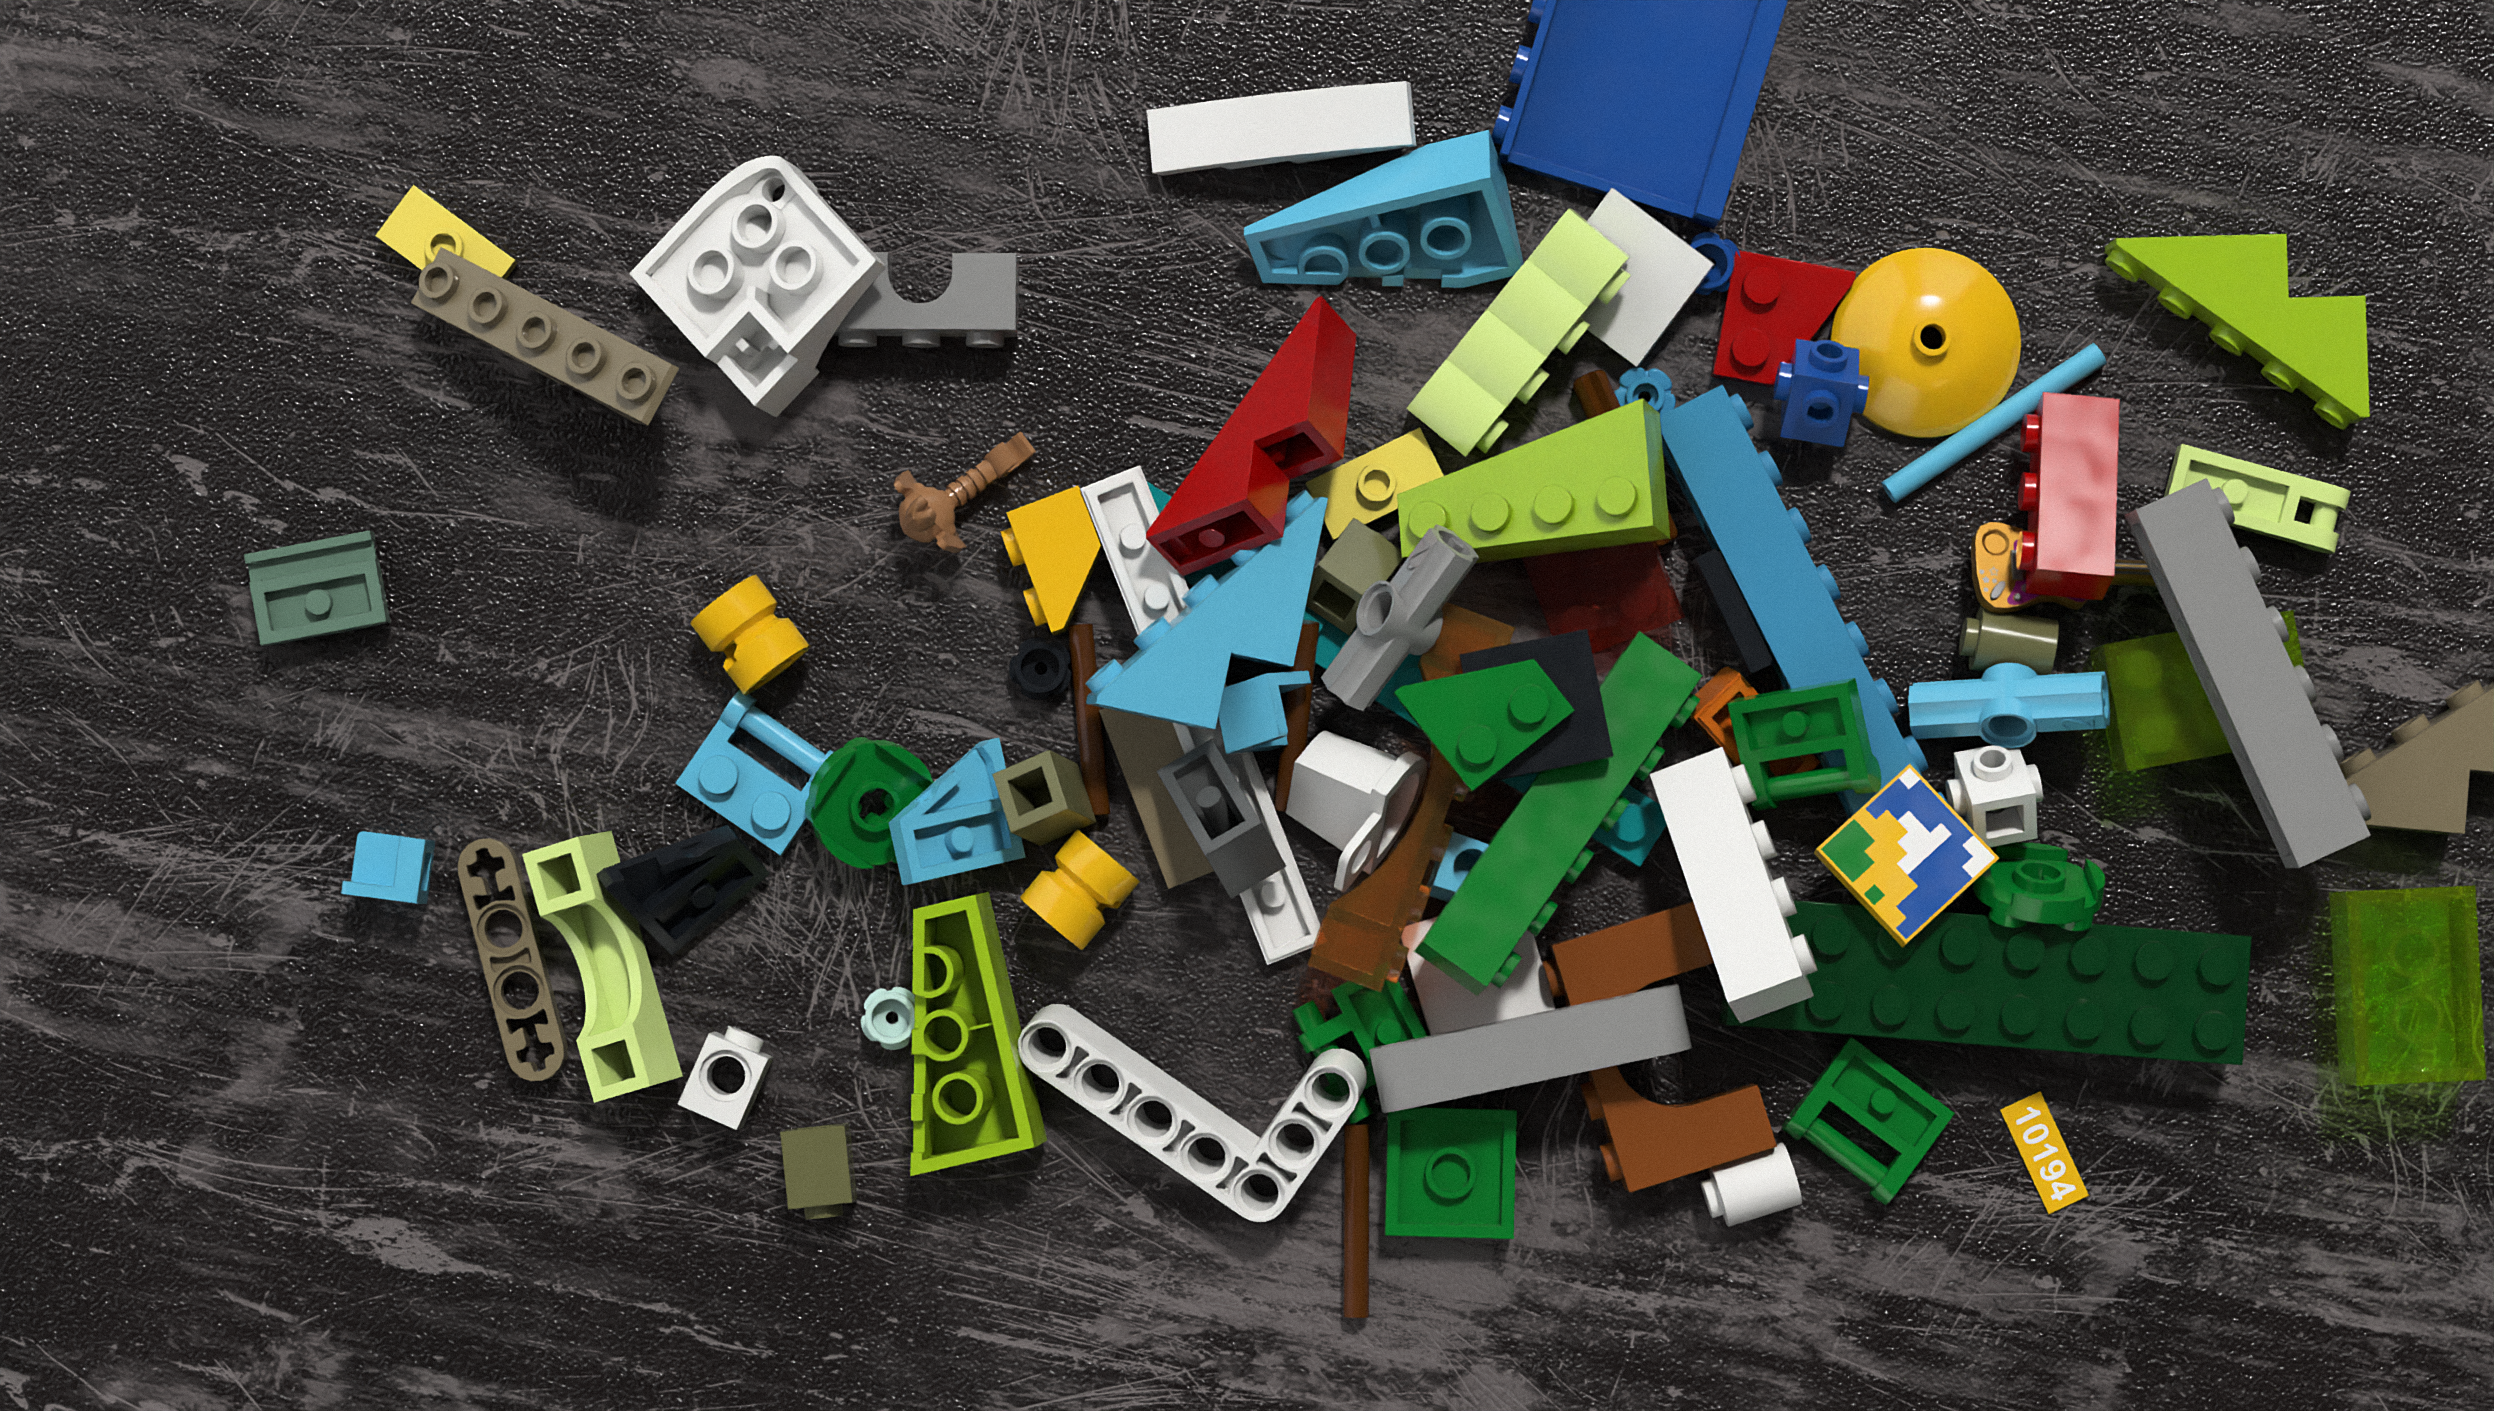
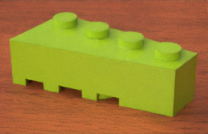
M1642 398L1397 494L1402 558L1407 560L1428 529L1434 528L1436 524L1452 530L1459 538L1471 545L1479 557L1476 563L1670 539L1660 413Z
M989 892L913 909L912 994H915L914 1029H912L914 1093L911 1094L913 1152H911L910 1176L1039 1146L1047 1141L1031 1070L1022 1062L1018 1053V1039L1022 1031Z

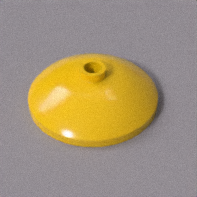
M1936 248L1903 250L1888 255L1866 268L1855 279L1854 283L1839 301L1833 316L1829 339L1842 344L1844 347L1859 349V375L1869 376L1868 394L1862 415L1884 430L1912 438H1938L1955 434L1995 408L2007 394L2013 383L2021 352V333L2017 314L2008 294L1997 279L1977 262L1958 253ZM1934 327L1941 333L1942 344L1940 348L1929 349L1922 344L1920 334L1923 328Z

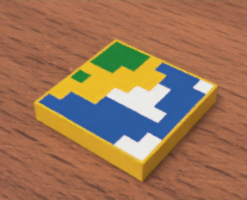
M1911 764L1906 766L1814 851V854L1902 947L1911 941L1999 859L1991 848Z

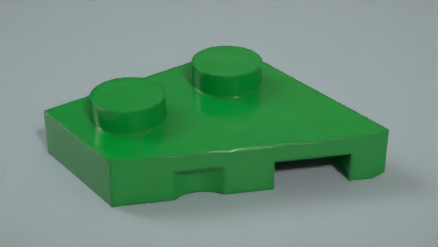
M1535 659L1401 686L1393 694L1471 793L1575 711Z

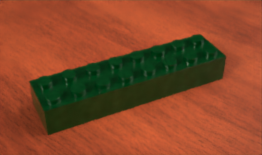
M1793 900L1797 913L1786 918L1793 937L1804 934L1812 952L1817 971L1807 974V978L1814 996L1740 1023L1727 1002L1723 987L1721 993L1719 1023L1726 1025L2243 1065L2252 936L2092 924L2089 929L2084 931H2070L2056 924L2028 922L2025 926L2011 928L1996 924L1988 915L1941 912L1911 941L1902 947L1864 906Z

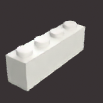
M1723 747L1651 773L1650 777L1727 1002L1739 1022L1751 1020L1813 997L1807 974L1817 971V967L1805 935L1793 937L1786 917L1796 914L1797 910L1785 878L1780 877L1773 880L1766 860L1776 857L1777 853L1764 820L1753 823L1747 803L1757 800L1745 765L1741 764L1733 767Z

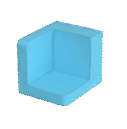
M1309 671L1266 673L1225 687L1218 717L1226 754L1270 751L1288 745V728L1280 694L1311 684Z
M366 831L360 832L357 835L351 881H343L341 894L427 904L436 841Z

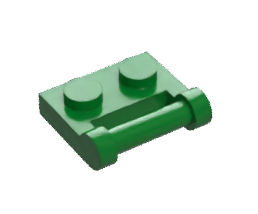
M1855 678L1736 698L1727 703L1740 762L1745 765L1756 793L1757 800L1750 802L1755 811L1775 809L1779 806V802L1784 800L1852 789L1857 795L1879 792L1881 788V770L1876 757L1872 754ZM1843 749L1846 765L1775 776L1770 770L1769 765L1771 760Z
M1848 1036L1803 1099L1789 1114L1781 1130L1796 1141L1801 1137L1809 1141L1870 1186L1869 1194L1883 1205H1887L1955 1113L1858 1041ZM1828 1101L1898 1152L1887 1167L1818 1117Z

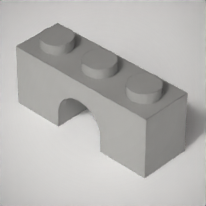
M873 252L887 268L859 298L833 334V336H838V345L845 347L877 346V336H902V346L917 348L939 347L940 337H966L967 347H1004V337H1018L1019 260L1017 254L952 253V276L946 291L931 302L912 303L904 300L894 291L892 259L889 253Z

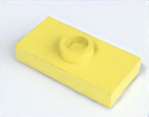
M414 185L375 235L421 270L434 261L441 247L505 280L518 264L515 259Z
M1419 427L1306 482L1305 485L1312 498H1328L1323 522L1332 540L1335 541L1353 518L1364 525H1368L1398 510L1397 494L1444 475Z

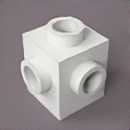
M1991 745L1954 752L1955 779L1945 782L1947 801L1952 809L1960 817H1963L1964 821L1989 847L2036 839V802L2043 801L2042 784L2037 766L2035 764H2025L2019 747L2003 748Z

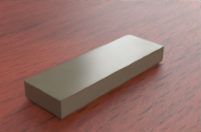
M1107 708L1099 710L1168 889L1214 872L1157 773V770L1185 755L1173 723Z

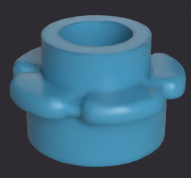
M1642 367L1629 369L1620 377L1619 389L1614 391L1620 406L1637 401L1641 392H1648L1651 397L1648 403L1660 413V416L1673 410L1676 404V398L1674 394H1671L1670 390L1672 388L1670 378L1663 371L1652 368L1649 371H1644Z

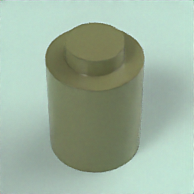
M1980 607L1976 619L1966 617L1964 620L1959 642V655L1969 656L1970 670L1985 672L1986 669L1995 664L2007 662L2028 666L2037 675H2050L2058 643V620L2014 612L2000 614L1989 612L1984 607Z

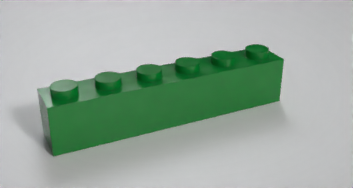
M1639 631L1599 685L1614 756L1608 759L1539 772L1414 952L1476 996L1489 983L1500 989L1522 958L1513 951L1526 930L1536 937L1556 910L1558 904L1549 899L1561 879L1563 878L1572 885L1592 858L1594 853L1585 847L1597 827L1608 833L1628 806L1630 801L1620 795L1633 775L1644 781L1664 754L1665 750L1656 744L1669 724L1679 730L1701 699L1691 692L1703 675Z

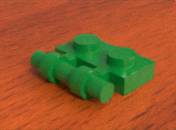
M1388 960L1330 990L1342 1011L1341 1014L1325 1022L1314 999L1291 1011L1303 1033L1298 1036V1039L1306 1054L1313 1052L1315 1058L1322 1052L1330 1049H1340L1335 1039L1350 1031L1353 1032L1369 1062L1368 1065L1364 1066L1367 1072V1083L1364 1089L1376 1083L1369 1049L1427 1036ZM1324 1073L1330 1084L1325 1087L1328 1094L1344 1096L1350 1093L1349 1085L1341 1075ZM1363 1092L1353 1112L1348 1117L1350 1124H1354L1373 1113Z

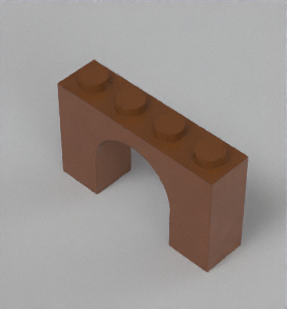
M1693 900L1548 945L1552 959L1541 962L1552 998L1564 995L1567 1007L1634 993L1655 981L1714 963ZM1617 1065L1587 1071L1590 1081L1580 1084L1582 1096L1591 1121L1602 1118L1609 1138V1143L1599 1146L1610 1182L1622 1180L1624 1189L1629 1193L1777 1147L1759 1087L1754 1083H1748L1682 1104H1661L1645 1099L1627 1084Z

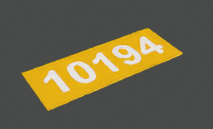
M2041 1091L2000 1109L2048 1214L2089 1196Z

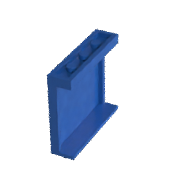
M1533 0L1527 21L1539 25L1532 48L1519 45L1509 82L1520 85L1513 108L1501 105L1491 136L1493 143L1502 145L1498 156L1500 163L1605 196L1611 188H1614L1638 206L1714 229L1719 223L1788 0Z

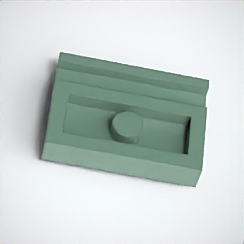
M370 530L244 554L245 564L248 565L251 582H249L260 645L266 647L391 623L380 562L376 554L374 532Z

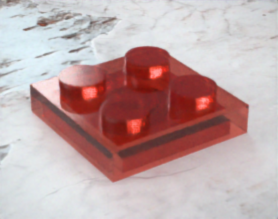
M1655 541L1522 557L1552 636L1587 629L1592 654L1633 639L1639 631L1645 634L1685 618Z

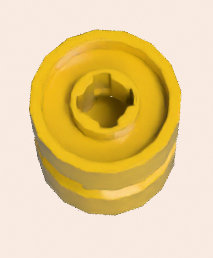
M756 574L726 591L703 609L690 623L711 652H724L727 657L723 668L745 696L775 678L811 647L789 618H777L774 613L778 602Z
M1077 829L1055 855L1058 865L1055 872L1041 871L1020 896V899L1065 938L1083 950L1105 924L1102 914L1105 907L1118 909L1140 881Z

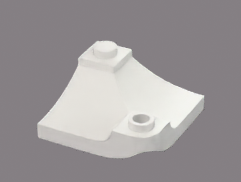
M764 156L743 163L718 181L629 274L702 355L716 363L754 406L777 417L817 376L819 371L816 365L831 337L855 303L887 267L819 195L818 188L799 168L780 156ZM785 185L783 196L778 201L773 202L774 191L779 186Z

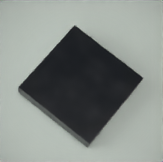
M1587 629L1459 655L1462 674L1535 659L1575 710L1485 783L1608 759L1614 756Z

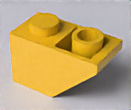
M1079 486L1006 512L1012 527L1000 531L1013 567L1025 563L1034 587L1024 590L1023 594L1035 626L1048 623L1053 636L1066 632L1103 551Z

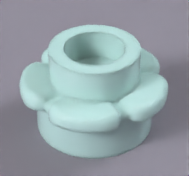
M894 987L891 991L878 989L871 993L864 1003L865 1015L861 1017V1027L866 1037L870 1041H879L883 1048L889 1050H897L907 1046L909 1039L912 1037V1029H914L915 995L902 987ZM891 1011L898 1014V1021L895 1024H890L886 1020L887 1014Z

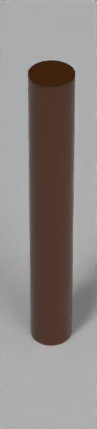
M1303 620L1294 666L1289 667V672L1309 671L1311 684L1286 692L1284 714L1288 728V745L1280 747L1274 802L1275 810L1286 812L1294 763L1306 749L1320 625L1319 622Z
M1093 624L1068 626L1081 775L1094 816L1110 814L1102 717L1099 712L1101 707L1086 704L1087 695L1092 691L1085 683L1097 672Z
M1344 1124L1343 1317L1347 1318L1369 1317L1370 1124Z

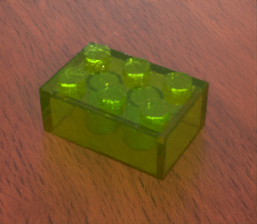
M2293 610L2279 612L2289 633V641L2283 643L2293 666L2301 665L2304 668ZM2177 631L2105 644L2090 649L2094 672L2105 671L2108 681L2110 723L2105 730L2114 774L2232 752Z
M2475 885L2329 892L2339 1082L2363 1086L2486 1080Z

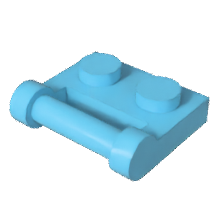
M739 690L730 700L718 722L675 784L777 854L783 856L807 821L805 802L809 797L812 780L819 767L834 752L829 750L824 754L755 707L757 699L749 694L745 696ZM740 727L811 775L802 791L730 743Z

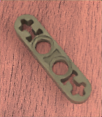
M491 838L478 839L468 844L461 852L457 863L458 876L506 1057L511 1069L519 1077L529 1081L547 1080L557 1075L565 1066L568 1057V1044L520 863L515 851L507 843ZM488 849L491 857L503 858L505 862V869L496 872L499 892H505L513 887L515 900L494 901L481 909L478 896H489L492 894L486 877L474 876L472 866L481 862L480 852ZM501 910L514 912L522 923L520 939L514 945L505 948L493 943L487 930L490 918ZM516 972L530 974L538 984L539 994L537 1000L526 1009H518L511 1006L504 996L505 982ZM545 1010L548 1024L539 1023L534 1025L539 1041L541 1043L551 1042L554 1047V1054L545 1058L546 1069L538 1071L534 1061L524 1062L521 1057V1050L530 1046L527 1027L520 1028L514 1032L511 1019L531 1018Z

